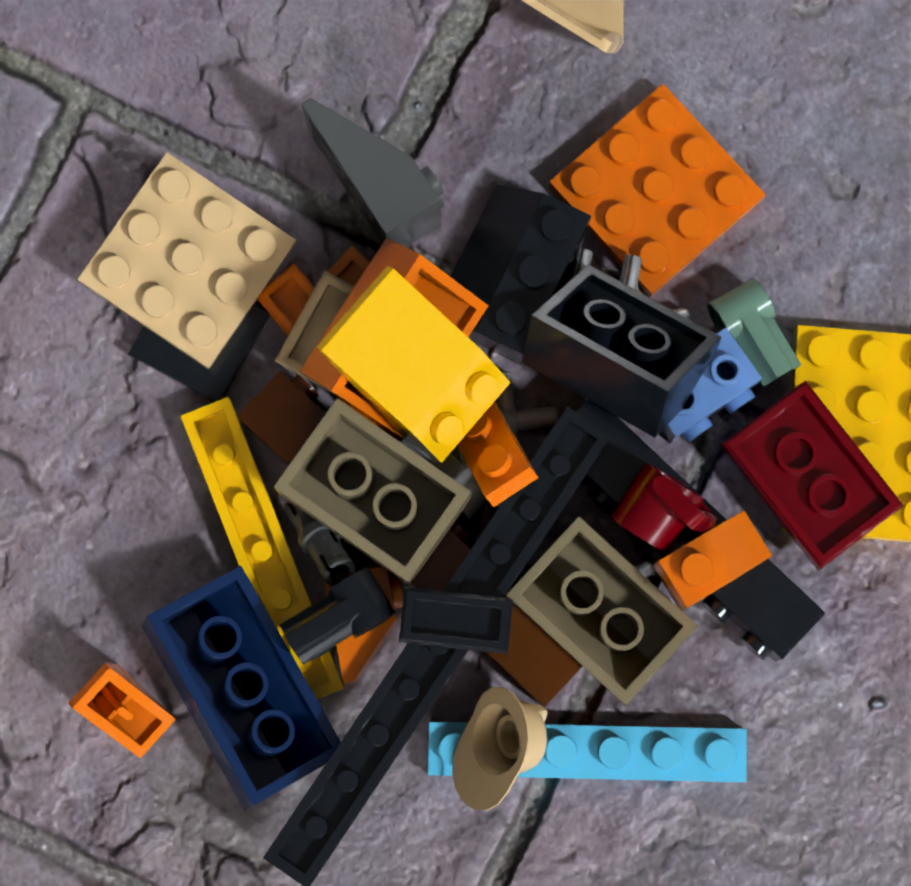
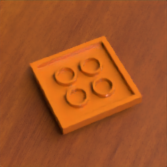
M664 84L659 86L549 181V188L562 202L591 215L588 231L621 267L623 266L625 255H637L642 258L638 285L649 298L656 294L758 205L766 195Z

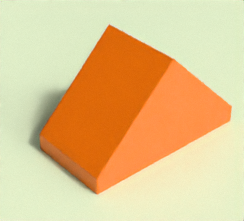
M105 662L68 702L75 711L139 758L150 749L176 720L162 704L121 666Z

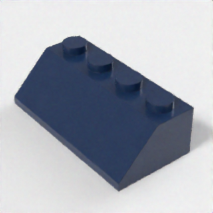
M242 566L231 570L146 617L142 625L146 636L244 811L266 800L328 762L341 741Z

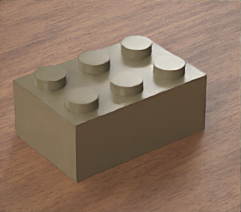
M338 398L274 485V489L279 495L409 586L471 500V491Z

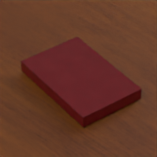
M806 381L720 445L817 570H821L904 506Z

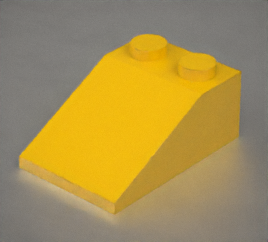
M388 265L316 346L330 363L408 443L440 463L445 460L511 383L474 342L394 268Z

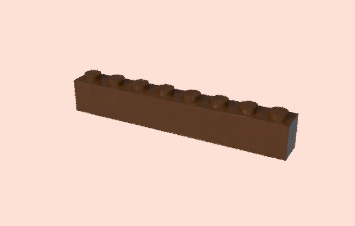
M279 371L240 411L237 417L281 461L289 466L326 413L314 403L320 395L309 383L298 374L290 380L283 372ZM454 522L413 580L412 584L417 589L443 591L471 550L465 544L471 537L457 522ZM514 602L508 654L485 652L543 707L583 667Z

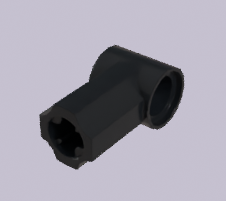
M369 567L342 580L327 591L328 596L280 624L288 643L303 665L335 648L336 645L349 637L357 638L396 614Z

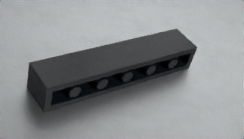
M589 400L576 411L612 435L583 479L591 487L587 495L604 512L610 514L614 509L616 510L645 462L683 482L687 487L697 492L616 415ZM704 499L702 501L718 518L715 527L727 521L707 500ZM687 526L671 553L704 533L694 531ZM625 529L628 535L643 549L648 551L653 546ZM656 548L664 557L669 555V553ZM769 559L708 595L701 602L722 623L725 624L731 619L745 633L740 638L742 643L761 660H764L768 655L774 661L782 660L826 614Z

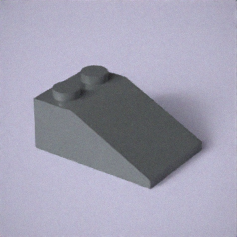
M312 98L301 103L310 136L381 245L388 238L408 247L441 226L440 208L444 207L440 195L444 192L436 176L428 166L420 170L410 155Z

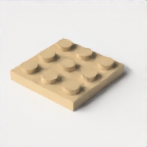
M166 152L77 280L209 370L296 244V239Z

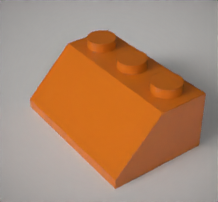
M386 238L318 344L387 265L394 268L467 337L470 336L489 305L421 254ZM315 347L300 372L402 437Z

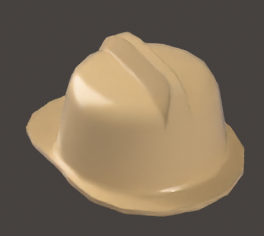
M491 687L482 694L453 755L452 775L455 789L466 805L474 810H489L499 805L509 793L517 776L540 763L545 755L547 746V731L544 723L548 713L543 706L521 701L513 692L505 687Z

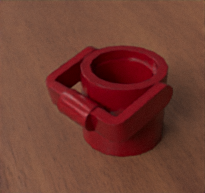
M647 462L643 464L611 516L615 522L634 535L669 554L687 526L694 531L706 533L715 527L716 520L718 519L702 502L704 497L687 487L683 482L676 480Z

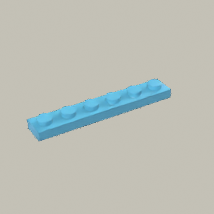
M429 722L428 775L453 776V755L468 722ZM545 724L547 731L545 755L537 766L517 776L527 778L747 782V729Z

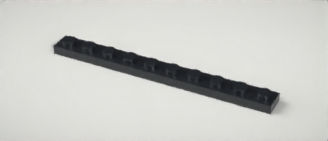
M567 406L530 461L539 478L503 501L443 592L504 598L612 435ZM407 643L263 859L302 886L312 885L468 650Z

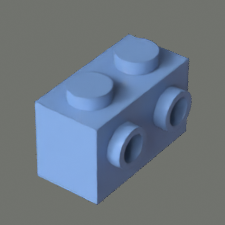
M727 328L717 333V335L722 337L720 344L683 409L662 430L670 444L683 436L687 443L693 441L713 426L708 419L724 407L731 415L756 398L751 389L762 380V377Z

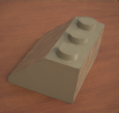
M580 517L568 527L506 595L509 599H513V602L625 706L698 627L690 617Z

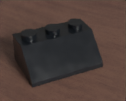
M496 184L450 276L489 305L468 337L472 342L513 362L522 364L531 316L557 293L574 259L575 252L580 247L587 233L591 215L545 193Z
M588 264L532 314L522 362L655 438L683 409L717 350L722 337Z

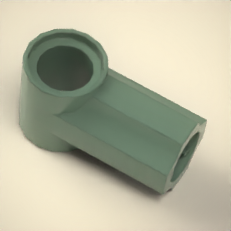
M751 278L707 303L709 315L719 332L724 328L729 330L762 377V380L758 383L760 389L771 385L801 366V363L774 320L776 314L770 298L757 280Z

